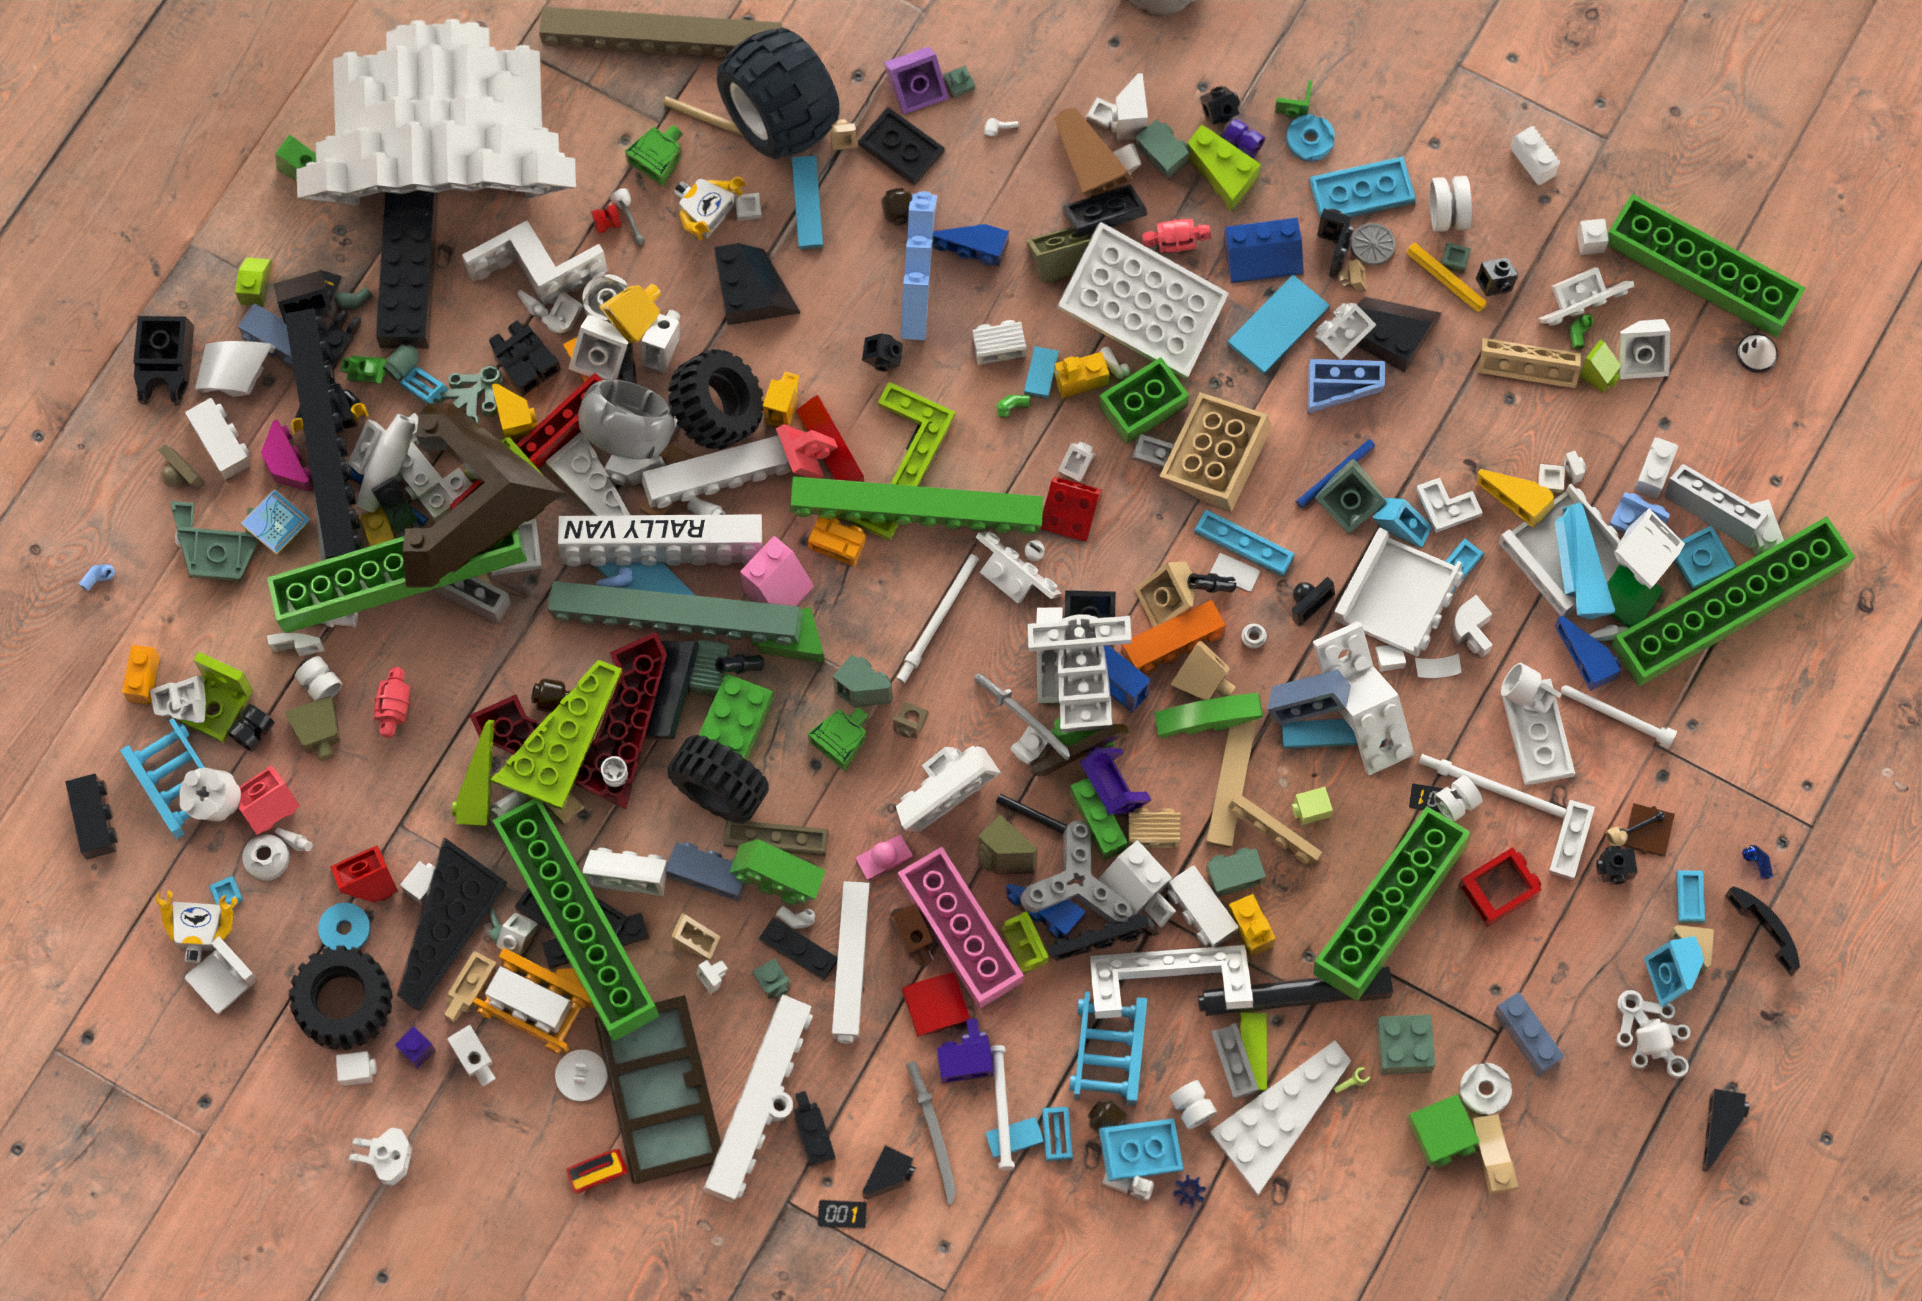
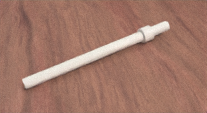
M970 554L915 648L907 654L904 659L905 664L896 678L900 683L905 684L913 669L919 666L922 661L921 656L977 564L979 560L977 556Z
M1424 754L1421 755L1419 764L1437 770L1438 774L1446 777L1448 774L1458 779L1462 776H1467L1476 786L1562 819L1564 818L1567 810L1565 808L1451 765L1452 762L1444 759L1440 761Z

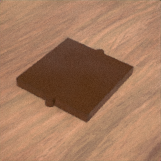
M1633 803L1627 829L1654 817L1658 811L1662 810L1657 809L1656 806L1651 808ZM1662 811L1665 813L1663 821H1655L1628 834L1627 841L1623 846L1640 850L1643 854L1648 852L1665 857L1675 814Z

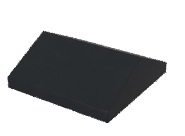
M1065 590L1064 618L1074 615H1090L1097 618L1115 617L1116 591Z

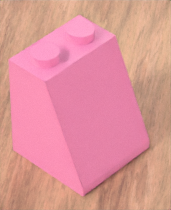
M775 536L740 571L743 592L755 602L797 606L814 588L813 583L794 552Z

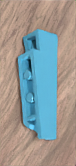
M1576 503L1563 507V516L1557 518L1555 527L1565 594L1576 598L1577 615L1593 620L1615 612V608L1582 503Z

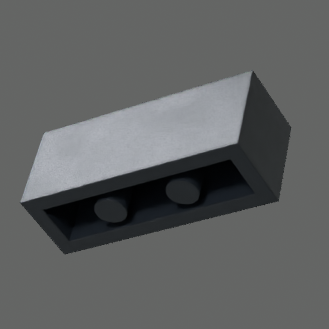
M96 773L65 781L81 854L87 860L116 852L115 843H118V836L115 828H111L109 819H113V813L110 804L105 802L104 796L108 795L105 781H101Z

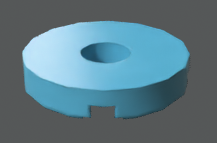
M1306 114L1292 121L1287 131L1286 143L1295 157L1303 161H1317L1323 159L1332 150L1335 133L1332 125L1325 118ZM1313 133L1316 135L1317 140L1308 142L1305 140L1304 135Z
M348 902L337 903L329 907L321 916L318 924L319 936L326 947H330L331 950H336L337 945H345L349 950L352 947L359 949L366 944L371 933L370 921L365 911L359 906ZM345 922L351 924V931L348 934L342 935L338 933L340 924Z

